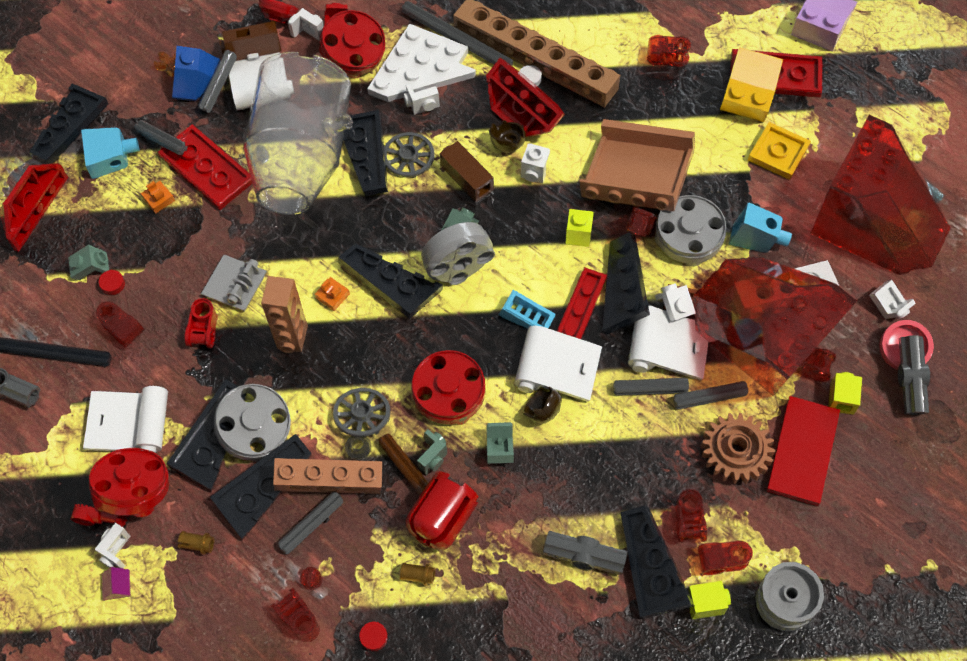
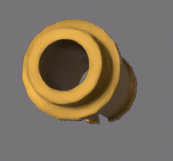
M182 531L178 538V548L200 551L201 554L205 555L212 552L215 540L209 533L199 535Z
M402 563L400 580L422 582L424 586H427L428 583L433 584L435 568L431 567L430 564L420 566Z

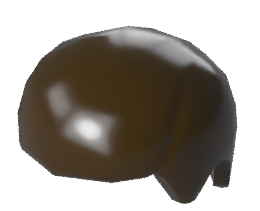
M503 120L499 126L493 123L489 130L494 148L502 153L518 150L526 140V132L523 126L516 122Z
M550 386L548 387L550 392L542 389L538 390L523 409V414L537 424H544L553 420L560 412L562 397L557 390Z

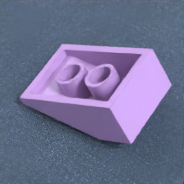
M806 0L796 18L791 35L833 52L858 2L854 0Z

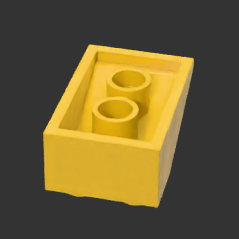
M739 47L720 110L765 122L773 100L783 59Z

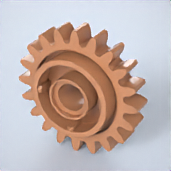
M728 413L726 421L719 416L717 424L711 422L709 425L710 431L705 430L703 437L706 440L702 441L701 447L706 450L703 451L702 458H710L707 461L706 467L715 466L713 475L715 476L722 472V480L724 482L729 476L732 477L733 484L737 483L739 477L742 478L744 484L748 483L750 476L756 481L760 476L759 473L765 474L768 470L767 466H771L773 462L771 456L774 455L775 449L770 448V446H772L774 439L766 438L769 429L760 430L761 421L755 425L752 424L753 416H749L745 421L743 420L742 413H739L737 419H734L733 415ZM732 445H739L744 451H735Z

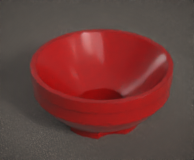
M259 0L258 3L265 18L281 23L289 21L299 10L298 7L277 0Z

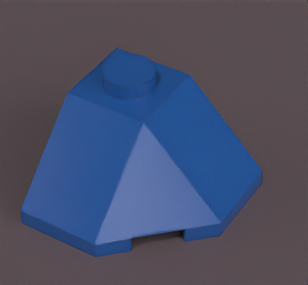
M177 46L172 99L196 101L202 97L220 59L198 48Z

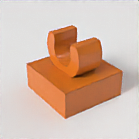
M161 181L157 183L151 182L146 186L147 189L141 193L142 198L155 214L175 201L173 195Z
M332 277L327 278L315 293L316 299L333 311L350 295L349 289Z

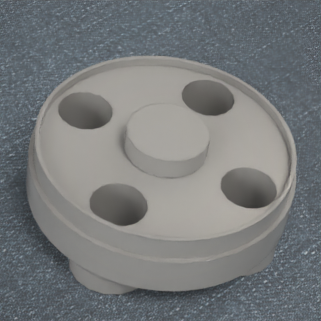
M695 195L680 196L674 212L660 211L656 221L654 239L666 255L688 266L695 267L711 259L720 251L726 236L725 217L721 210L706 198Z
M473 222L459 223L443 229L426 243L421 253L423 266L429 277L436 281L449 282L451 285L461 284L495 256L493 244L487 232L481 225Z
M246 384L231 390L218 404L214 416V434L220 445L229 454L239 459L251 460L253 462H258L284 443L291 425L289 409L284 399L273 389L259 384ZM245 393H249L254 397L255 400L252 402H245L241 398V396ZM280 414L284 417L285 421L276 423L272 420L271 416ZM222 422H229L232 424L233 429L231 431H223L219 425ZM254 442L260 443L264 450L254 452L250 445Z

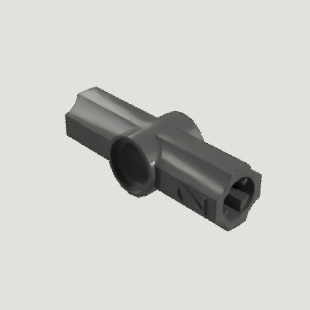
M918 335L899 338L901 364L898 367V382L900 387L903 388L904 414L907 415L929 413L927 387L930 383V369L928 364H925L923 337Z
M0 368V382L4 381L0 385V398H7L28 408L35 405L39 399L40 388L10 375L6 370Z
M549 531L543 555L569 561L571 565L579 569L593 570L595 568L622 576L628 551L602 545L598 540L588 536H577L575 538Z

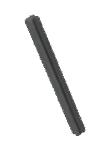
M409 1L402 5V12L444 37L468 46L469 51L488 62L495 64L499 58H502L513 66V60L417 5Z

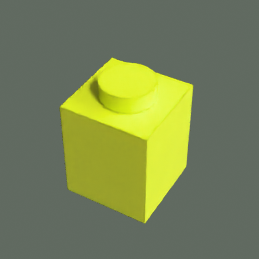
M569 209L566 244L589 247L594 212Z
M849 372L836 373L830 383L828 406L840 409V413L854 415L860 406L862 377L854 376V374Z
M722 581L691 585L688 588V592L695 605L689 607L692 620L724 615L728 605H731L729 591L724 589Z

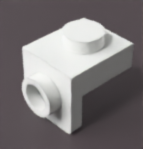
M302 8L290 18L288 25L291 36L295 38L304 30L320 41L324 23L318 15H313Z
M410 83L405 85L404 101L407 107L411 106L414 115L440 107L439 92L436 86L414 93Z
M530 143L527 145L521 161V178H525L530 182H544L546 163L550 155L549 148Z
M892 280L884 282L869 295L885 319H901L910 313L909 309L916 304L913 299L905 300Z
M675 283L663 287V293L655 295L656 300L663 298L670 322L696 314L687 285L677 288Z
M117 523L104 532L101 542L95 550L101 555L99 561L107 567L116 566L124 569V563L116 555L131 536Z

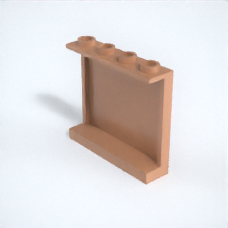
M603 119L601 124L602 137L586 179H580L579 181L581 196L588 199L674 212L695 151V132Z

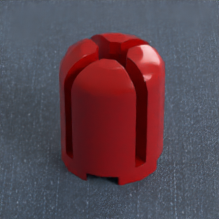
M437 471L406 517V527L411 535L415 536L416 540L423 545L437 550H446L453 544L478 504L476 501L479 497L466 483L460 486L448 479L449 473Z

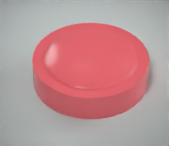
M901 320L893 323L884 331L880 339V353L884 361L892 368L898 370L901 364L899 338L918 335L923 337L926 364L931 358L934 349L930 332L923 325L912 320Z

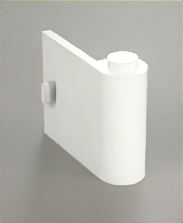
M280 52L259 56L258 53L248 54L247 59L235 61L229 73L236 110L289 100L290 95L294 94L291 80L286 81Z
M648 306L650 315L634 323L628 360L629 366L639 373H645L647 370L657 366L697 380H703L710 325L686 317L670 322L667 311Z
M530 326L527 330L514 384L524 393H532L540 387L548 389L550 386L559 393L589 402L602 346L545 327Z
M147 386L143 388L142 393L91 391L83 449L116 451L124 448H142L154 453L161 451L168 390L159 386Z

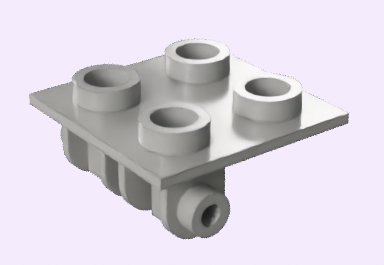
M223 255L201 295L245 312L267 271L258 268L259 263L256 260L250 259L249 262H243Z

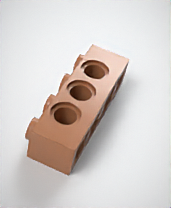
M268 276L261 305L276 347L286 353L302 352L308 324L295 281L290 278Z
M275 458L274 491L380 494L382 488V461Z

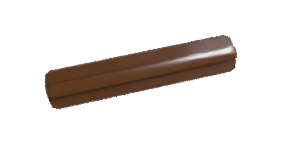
M385 434L378 440L379 445L420 496L428 485V481L390 434Z

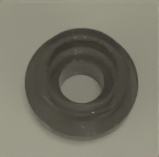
M351 436L345 444L346 453L352 459H364L371 452L369 438L366 436ZM356 443L363 444V446L360 449L354 448V445Z

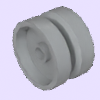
M783 562L774 566L759 584L755 596L756 607L762 619L771 627L781 631H796L805 627L821 609L824 600L823 585L817 574L809 567L797 562Z

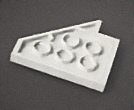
M409 24L367 88L368 94L390 102L404 98L403 94L406 93L405 85L409 83L415 93L434 86L439 88L474 78L476 70L462 64L469 53V47Z

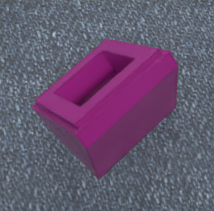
M110 567L102 573L103 601L131 597L129 569Z

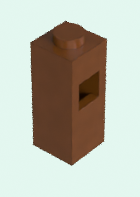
M275 21L222 31L223 40L219 41L222 54L226 50L232 51L237 56L236 61L247 59V55L258 53L259 56L282 52Z
M459 141L446 146L441 151L440 166L475 202H478L494 190V177Z

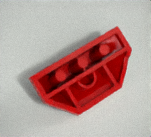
M499 58L486 75L491 110L502 120L516 122L523 126L526 137L550 133L565 115L557 103L504 59Z
M61 164L29 165L7 199L3 202L0 208V217L6 238L15 251H20L68 179Z

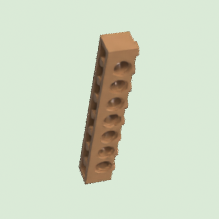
M466 0L453 15L455 28L523 66L533 65L538 67L541 75L604 108L619 89L620 75L614 70L601 66L594 60L578 54L575 50L568 49L557 41L521 25L516 20H511L500 12L484 6L481 2Z

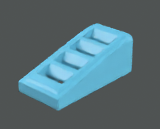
M512 290L499 313L501 317L525 328L530 326L549 328L556 315L515 290ZM513 304L518 305L516 310L511 308ZM522 308L527 309L524 315L520 313ZM531 312L536 313L533 320L529 319ZM540 316H543L545 319L540 325L537 322Z

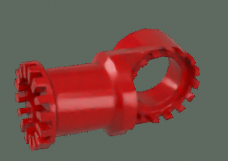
M75 504L70 519L75 523L85 526L107 522L117 523L124 527L127 522L125 517L129 515H114L105 511H98L94 507H88V505L83 506L81 504L80 506V504Z

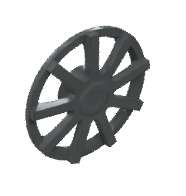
M414 132L398 134L392 137L384 147L386 167L397 177L416 178L417 175L430 169L435 157L432 143L423 135ZM409 136V144L403 145L399 138ZM414 136L423 140L417 147L413 145ZM393 141L400 147L399 151L389 148ZM428 144L430 152H418ZM387 153L398 155V157L387 160ZM419 157H430L427 164L418 159ZM402 161L398 169H395L391 166L392 164ZM413 163H417L422 168L415 171ZM406 164H409L411 172L402 171Z
M352 389L344 393L336 401L333 408V419L339 431L360 439V437L377 435L390 420V404L383 394L374 389ZM359 392H370L371 394L367 401L360 399ZM352 393L355 394L356 402L353 405L344 399ZM376 395L383 400L378 405L372 407L370 405ZM339 404L351 410L350 412H337ZM386 407L385 415L373 413L374 411ZM343 417H352L343 425L338 419ZM370 419L382 420V422L375 426ZM358 422L356 431L348 429L353 423ZM364 422L367 423V425L371 429L367 431H361L362 424Z

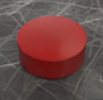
M108 270L100 276L99 286L105 294L116 295L124 289L125 280L119 271Z
M369 622L362 627L359 638L365 649L378 651L386 645L388 634L381 623Z

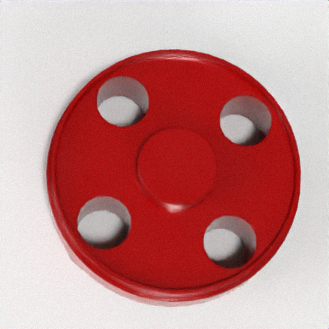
M355 10L342 11L329 18L324 25L320 36L319 52L326 63L334 70L350 78H359L371 72L380 64L385 51L384 32L379 23L370 15ZM326 43H332L334 46H329ZM354 62L359 64L360 66H354L351 63Z
M445 350L429 355L418 365L412 378L411 389L415 407L423 416L439 424L462 425L475 415L482 406L485 399L486 384L483 372L474 359L462 352ZM437 364L444 365V368L439 370L433 367ZM469 376H476L478 379L475 381H468L466 378ZM422 395L431 396L430 399L425 401L419 399ZM458 406L463 407L465 409L460 413L453 411V409Z
M142 448L119 449L100 458L92 467L89 475V489L94 508L98 511H105L114 515H133L136 517L150 515L154 511V507L164 499L169 490L168 470L163 459L156 453Z

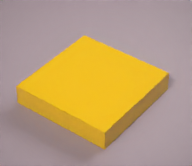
M769 122L747 161L790 180L808 150L811 141Z

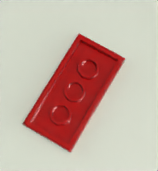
M732 49L730 75L738 49ZM755 51L783 59L774 94L821 97L822 56Z
M193 124L176 137L185 142V146H187V151H184L183 155H178L165 147L157 152L163 161L219 210L223 209L255 182L254 177Z
M789 396L766 492L814 506L820 505L840 409Z

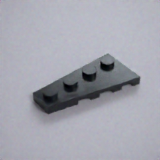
M72 83L69 87L70 93L67 98L63 97L59 103V111L56 115L52 114L49 119V127L47 130H42L29 151L32 159L43 164H52L82 133L81 130H84L109 104L106 97Z
M374 110L334 118L365 196L388 192L380 111Z
M632 232L610 241L602 331L606 334H610L650 315L636 236Z
M356 243L338 257L339 264L409 319L443 290V284L436 281L432 283L426 280L424 275L417 272L413 274L403 269V265L396 262L390 263L382 259L383 256Z
M226 379L167 462L168 467L210 492L213 491L227 452L220 445L214 434L215 412L222 398L238 387ZM247 393L241 396L244 401H246ZM222 422L219 425L223 431H231L233 429L232 424L229 422Z
M297 434L290 437L210 497L242 541L283 492L274 491L275 458L310 459L312 453Z
M643 505L620 512L640 617L646 619L695 606L649 507Z

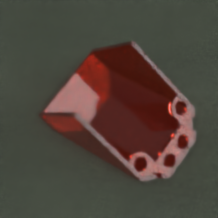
M869 114L829 187L810 234L899 275L909 273L910 270L918 268H930L933 266L936 255L939 254L951 227L936 197L894 126Z
M762 257L725 259L720 268L693 295V306L696 312L695 331L774 396L828 333L840 322L857 300L836 283Z

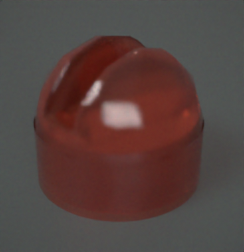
M307 567L301 572L300 582L305 589L315 590L322 584V575L317 568ZM309 572H313L311 584L307 583Z

